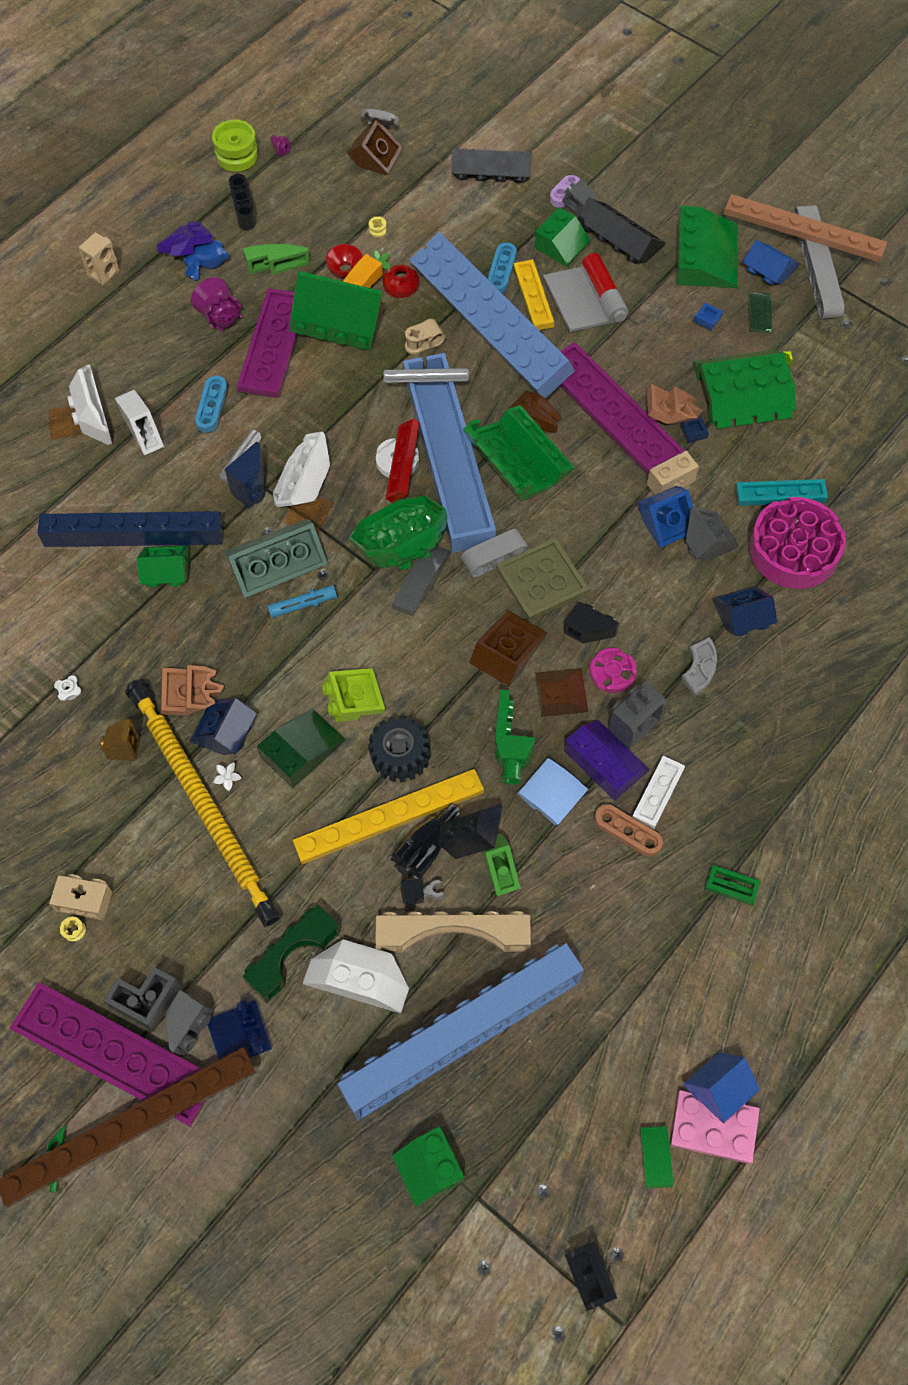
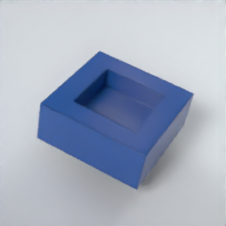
M704 303L695 315L694 322L712 331L722 318L723 311Z

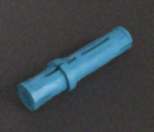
M334 585L315 591L310 589L308 593L267 605L271 618L273 619L274 617L310 606L317 607L319 603L337 599ZM300 602L299 604H295V605H292V606H289V607H286V608L281 609V608L284 607V606H288V605H291V604Z

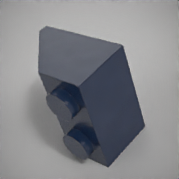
M256 442L225 468L231 494L249 509L254 504H258L263 499V496H265V465L260 444Z
M756 586L713 598V603L725 629L735 636L746 635L748 631L755 629L764 630L769 628L770 625L778 623L774 597Z
M236 698L214 700L215 704L206 708L189 741L222 755L236 754L242 748L243 739L252 728L253 720L257 713Z

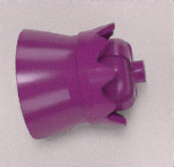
M218 277L208 278L199 283L192 292L191 305L198 312L204 314L212 329L216 327L224 332L225 328L234 325L236 318H242L239 312L242 306L238 302L239 300L231 295L228 284L223 279Z

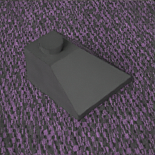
M695 506L691 509L686 542L690 547L689 551L693 557L709 561L739 547L717 512Z

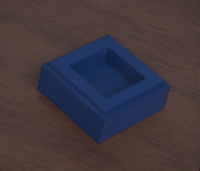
M702 417L688 422H681L680 427L687 443L708 438L709 433Z

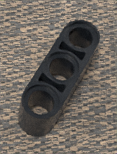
M233 174L229 178V185L238 225L242 230H251L256 226V219L247 179L243 174Z

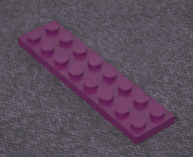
M576 342L560 351L570 361L575 371L559 386L648 476L650 469L685 452Z
M38 982L9 1028L142 1102L202 1070ZM206 1101L174 1117V1119L191 1128Z

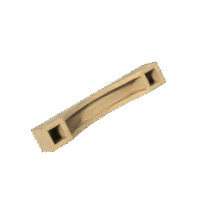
M492 911L485 912L484 915H473L472 912H460L458 915H448L446 912H435L433 915L410 912L407 916H397L396 913L386 912L382 916H376V949L388 953H403L410 946L424 938L453 932L481 937L495 944L504 952H530V915H524L520 911L510 912L509 915H499L498 912Z

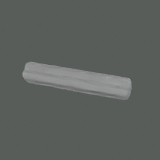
M256 430L249 432L219 474L221 481L228 483L225 468L254 443L261 440L260 432Z

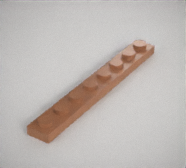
M731 194L724 210L725 215L880 262L887 245L886 241L733 194Z

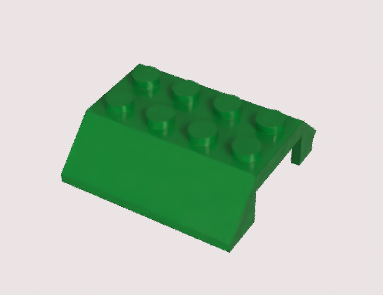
M767 350L693 361L692 364L697 380H703L710 402L708 410L710 424H715L716 429L732 427V419H734L735 426L753 424V416H755L756 423L774 421V413L776 420L793 418L792 413L796 410V388L784 352Z
M521 405L506 409L499 422L477 428L480 420L476 419L469 421L467 426L463 428L468 440L521 501L550 490L575 468Z

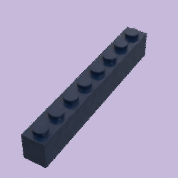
M220 511L40 514L37 534L44 547L223 545L224 525Z

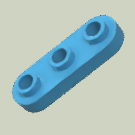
M502 243L497 247L488 280L501 293L507 290L513 264L516 260L517 249L511 243Z
M212 376L205 382L195 417L197 428L201 432H212L218 426L228 390L226 380L221 376Z

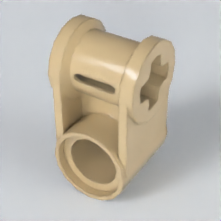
M428 319L407 328L405 331L407 339L405 350L409 354H419L432 347L441 345L446 336L434 319Z

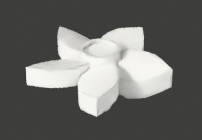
M235 762L228 764L226 769L221 765H216V770L220 775L214 778L213 783L223 784L224 788L230 791L232 781L242 779L239 774L233 773Z

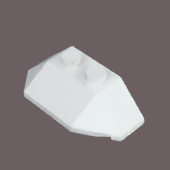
M86 365L77 370L69 385L71 395L67 396L70 408H75L76 411L72 412L75 425H80L83 434L109 445L112 444L92 370L90 365Z
M323 432L306 434L303 438L304 442L289 457L273 492L274 503L277 507L292 506L316 500L330 467L326 438Z
M344 939L311 959L303 981L304 985L400 1014L409 991V987L391 953Z

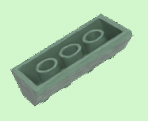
M304 519L224 551L244 598L328 564L313 522L309 519Z

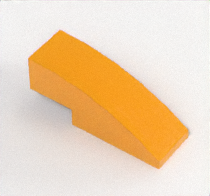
M365 254L343 282L370 288L383 275L382 263Z

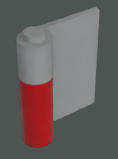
M597 253L587 255L583 259L581 267L543 275V280L569 332L621 322L628 314V308L602 258Z

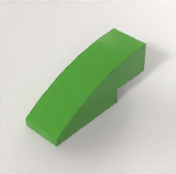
M266 244L243 248L245 262L250 274L269 269L271 275L310 265L307 247L288 244Z

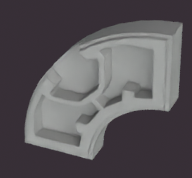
M710 637L689 648L692 656V666L682 675V680L694 697L709 685L715 673L717 654Z

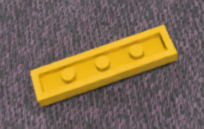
M534 260L514 263V273L531 323L538 330L553 328L554 320Z

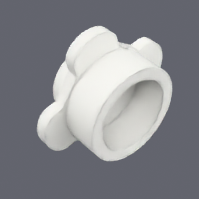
M69 676L66 680L55 682L54 687L58 690V698L61 701L73 700L81 694V689L77 686L78 680L75 676Z

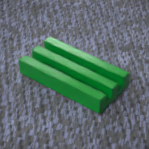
M712 865L704 890L753 906L761 881ZM715 874L753 886V889L715 877ZM712 883H715V884H718V885H721V886H724V887H727V888H730V889H733V890H736V891H739V892L748 894V895H750V896H747V895H744V894H741V893H738V892H735V891H732V890H729V889H726V888H723V887L714 885V884H712Z

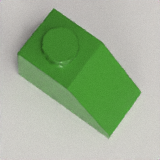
M502 833L498 834L495 848L482 851L481 853L494 891L497 896L521 888L510 845Z

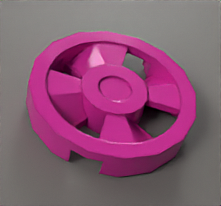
M606 648L599 651L590 663V677L593 683L600 690L609 693H619L629 688L633 684L637 673L636 663L632 656L629 654L627 656L618 648ZM614 656H618L623 659L619 662L617 660H614ZM597 662H599V663L602 664L604 667H599V666H595V665H596ZM622 671H631L629 681L621 677ZM606 679L612 680V685L605 686L603 683Z

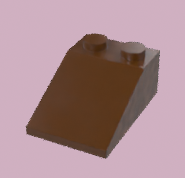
M508 610L477 642L469 663L494 677L499 682L510 686L522 672L547 632Z

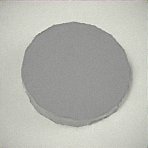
M363 109L360 117L363 122L368 120V124H371L377 118L386 129L391 128V125L396 129L400 120L394 114L376 109Z

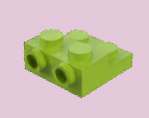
M373 668L329 672L322 682V692L324 695H328L330 701L328 703V713L330 716H334L336 722L355 721L362 715L382 714L385 710Z

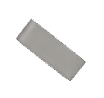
M512 529L467 549L461 555V559L471 576L478 577L496 569V564L529 550V547L519 531Z

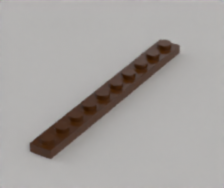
M243 1047L0 1178V1196L4 1206L10 1207L257 1073L246 1049Z

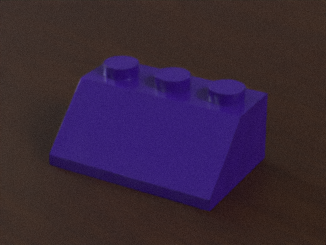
M599 720L583 725L566 739L564 752L614 801L649 772V768Z

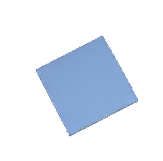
M547 758L517 794L534 810L538 809L556 826L588 789L563 767Z

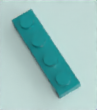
M825 479L737 482L735 486L738 506L770 505L775 501L789 500V497L808 498L819 503H826L828 499Z

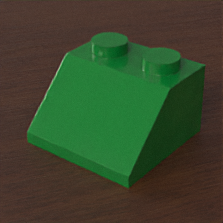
M558 207L535 231L534 249L568 267L590 243V238L575 215Z
M189 545L144 547L136 558L139 585L146 584L147 587H158L160 584L169 583V586H180L186 582L189 576Z
M440 1126L414 1139L392 1155L415 1207L465 1182V1177Z

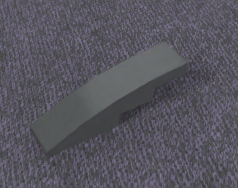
M436 546L435 549L431 550L429 557L418 559L392 603V609L414 616L420 602L423 603L430 588L433 589L451 551Z

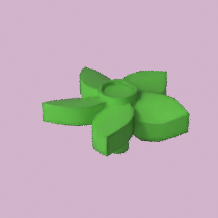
M374 250L373 257L382 263V269L388 270L391 268L390 264L386 262L389 253L380 256L379 252Z

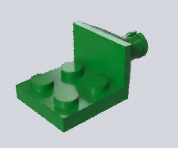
M500 690L494 758L500 767H503L502 782L508 785H518L521 783V769H525L533 761L535 737L511 735L514 700L509 699L510 690Z

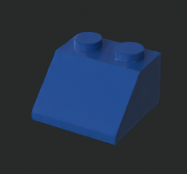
M755 240L743 263L748 265L747 270L756 275L758 272L763 274V279L772 285L775 282L782 284L800 265L799 262L768 243Z
M674 486L638 502L643 523L659 547L666 546L687 536L690 511L693 508L688 489Z

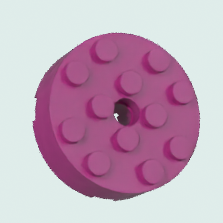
M789 497V500L771 503L759 514L750 538V556L758 571L775 584L793 589L814 587L826 581L836 570L846 545L845 530H842L836 514L825 505L808 498Z

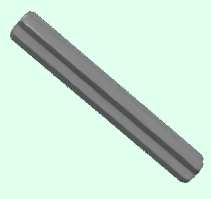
M468 368L384 370L383 379L385 383L468 381L469 370Z

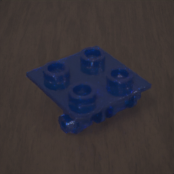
M246 1000L240 1001L236 1004L237 1008L210 1019L208 1028L219 1060L243 1047L246 1049L249 1058L272 1050L256 1001L249 1003Z

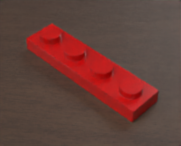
M414 418L398 427L385 497L391 503L407 496L408 484L412 472L411 468L420 423Z

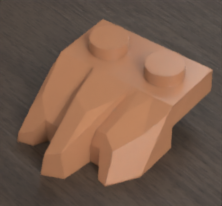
M653 384L647 389L648 416L656 421H661L665 424L688 422L697 419L703 411L694 405L695 397L675 386L670 392Z
M187 665L186 669L162 668L160 714L186 716L215 704L214 699L211 697L219 696L224 685L210 681L215 677L217 670L194 665Z

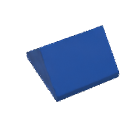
M722 1052L713 1057L683 1085L723 1124L760 1090L746 1058Z

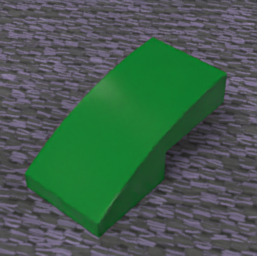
M667 1126L641 1127L639 1134L643 1155L642 1166L645 1187H673V1171Z

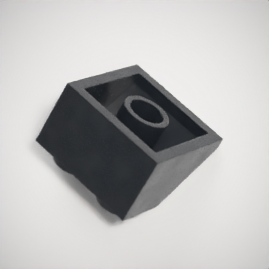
M499 804L443 822L437 844L455 860L495 848L503 807Z

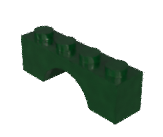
M319 905L306 910L301 916L302 920L295 927L292 925L287 928L282 935L283 938L277 944L273 943L268 946L263 953L264 956L258 962H252L245 969V974L242 976L244 981L266 1004L285 987L282 969L285 960L293 951L306 946L323 950L341 933L339 924Z

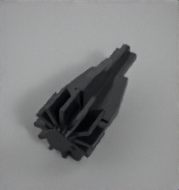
M449 803L438 818L432 816L414 829L406 840L402 841L391 854V861L396 863L394 867L401 874L408 876L409 879L411 877L414 879L421 878L431 867L432 862L437 858L442 848L437 844L441 824L456 819L460 814V809L455 807L453 803Z

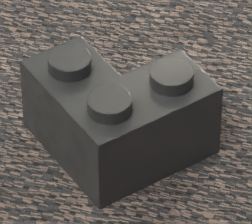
M153 967L140 989L117 978L103 1002L110 1009L154 1032L180 990L181 985L176 978Z

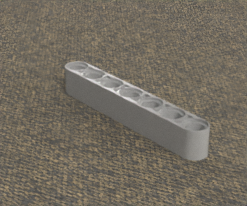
M816 205L796 206L793 213L821 221ZM798 237L820 319L843 317L844 301L829 247Z

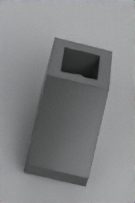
M181 990L165 1012L169 1050L185 1056L194 1047L196 1038L201 1030L209 1024L210 1016L214 1010Z

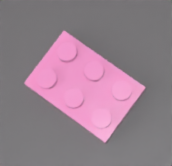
M680 1090L677 1097L670 1146L752 1164L760 1108L744 1105L723 1124L692 1093Z

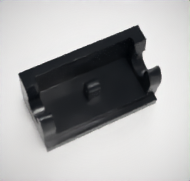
M595 1241L564 1255L586 1312L617 1299Z

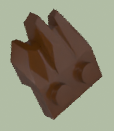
M526 390L509 407L521 405L543 432L557 433L559 427L556 421L562 418L558 411L542 395Z

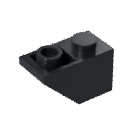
M578 602L565 621L563 633L585 644L615 637L618 632L619 622L610 615H604L596 611L591 605Z

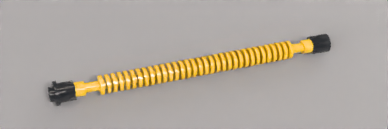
M134 680L130 682L125 690L126 696L131 698L135 707L140 708L142 714H146L149 720L146 724L158 743L176 777H178L179 782H181L183 789L207 827L208 832L228 863L242 890L248 889L253 898L251 900L256 907L254 911L262 925L268 927L275 924L281 919V914L272 899H268L266 894L261 892L257 886L260 880L253 870L252 865H250L249 860H247L246 855L223 819L164 716L156 714L155 706L151 701L153 697L147 689L146 681Z

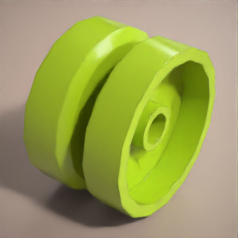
M228 120L216 126L212 132V141L219 166L231 172H241L255 165L258 160V148L253 127L242 120Z

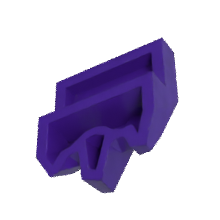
M191 221L187 225L180 226L157 244V252H170L169 256L193 254V245L213 242L212 234L202 223Z

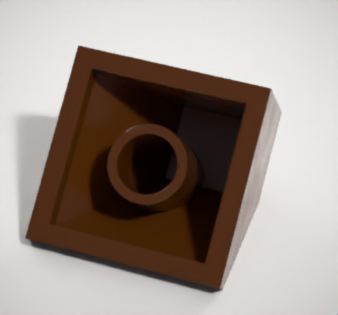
M376 118L354 140L347 154L360 168L387 175L403 147Z
M581 668L535 673L541 717L588 712Z

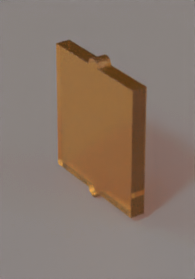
M70 406L48 409V426L50 427L52 440L85 435L81 432L80 425H75L72 412H76L75 408L71 409Z
M317 496L315 501L292 505L284 520V524L292 525L304 519H309L313 522L318 535L333 506V502Z

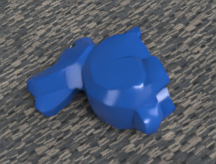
M214 240L210 243L194 245V253L184 255V264L187 267L185 275L192 277L194 281H198L200 267L214 269L219 267L224 260H228L229 254L223 249L222 242Z

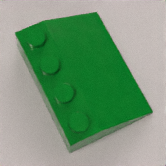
M680 206L677 223L676 285L737 288L738 224L703 207Z
M298 271L289 331L299 335H307L320 340L371 351L382 291Z

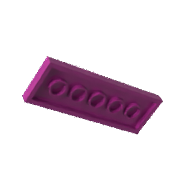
M268 288L237 383L238 392L279 398L298 334L289 331L294 292Z

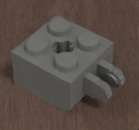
M647 681L640 687L636 685L628 694L629 697L623 702L621 700L618 701L611 710L612 716L609 719V731L629 750L662 720L667 703L664 696Z

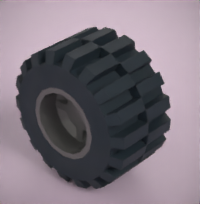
M394 716L389 717L390 721H381L380 727L375 726L373 729L374 735L370 734L368 749L372 764L377 773L380 772L381 777L384 779L389 776L390 781L395 782L396 778H398L400 783L405 782V778H410V781L414 780L415 774L420 776L423 773V767H428V759L431 758L427 732L425 729L423 730L419 722L415 724L413 718L409 717L408 720H405V716H399V719H395Z

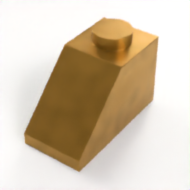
M124 719L106 728L105 736L101 737L100 747L107 759L136 761L140 738L131 720Z

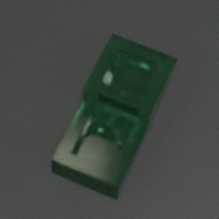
M749 293V332H770L772 330L770 293Z

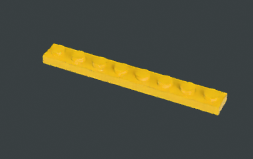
M472 769L293 839V843L303 865L445 809L449 803L455 805L483 794L484 788L475 769Z

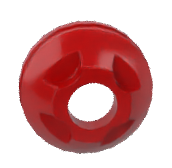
M340 244L328 251L326 264L332 274L346 277L363 258V255L353 245ZM343 265H349L351 269L348 271H342L340 267Z
M396 265L389 268L383 275L382 281L385 292L395 298H406L413 295L418 290L420 284L417 272L406 265ZM403 271L406 275L404 277H397L395 273Z

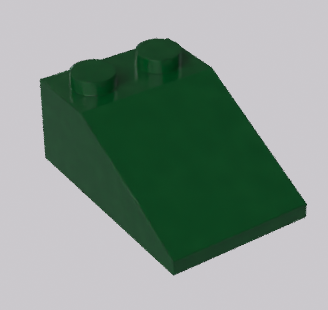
M311 709L274 730L257 745L260 758L288 785L294 788L343 744L345 739Z

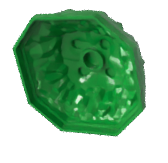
M426 495L400 499L360 520L351 533L349 540L358 548L366 560L380 568L399 567L400 570H405L412 565V560L418 558L425 559L431 555V550L435 549L436 544L442 537V532L446 528L447 512L443 506Z

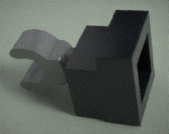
M421 878L400 881V891L405 912L415 910V904L424 903L425 897L435 900L442 899L444 896L443 892L435 893L433 891L434 887L441 886V881H432L430 885L422 887Z

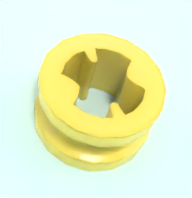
M382 217L370 219V234L374 237L384 236L387 232L386 220Z
M68 917L61 923L60 932L68 941L74 942L82 939L86 932V926L77 917ZM75 923V925L78 927V930L73 931V934L71 935V933L67 931V929L71 928Z

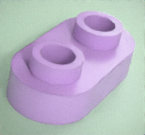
M574 175L564 177L551 191L550 203L555 207L567 206L562 201L566 196L564 191L572 182L576 184L580 178Z

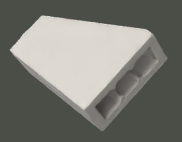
M133 390L116 397L115 400L122 417L142 453L146 455L164 447L151 413L137 392Z

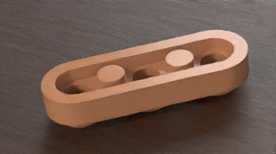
M602 805L597 809L595 824L599 829L644 856L653 857L659 854L663 845V840L659 833L612 805ZM609 817L611 821L604 822L602 818ZM628 829L632 834L626 835L624 830ZM650 842L654 847L647 848L645 843Z

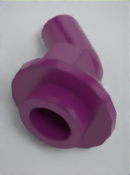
M271 136L270 140L273 147L276 148V154L281 157L285 156L291 147L289 139L286 136Z

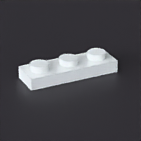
M663 756L632 818L654 830L684 771L685 765Z

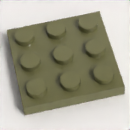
M556 537L496 564V570L528 621H532L589 594L588 586Z

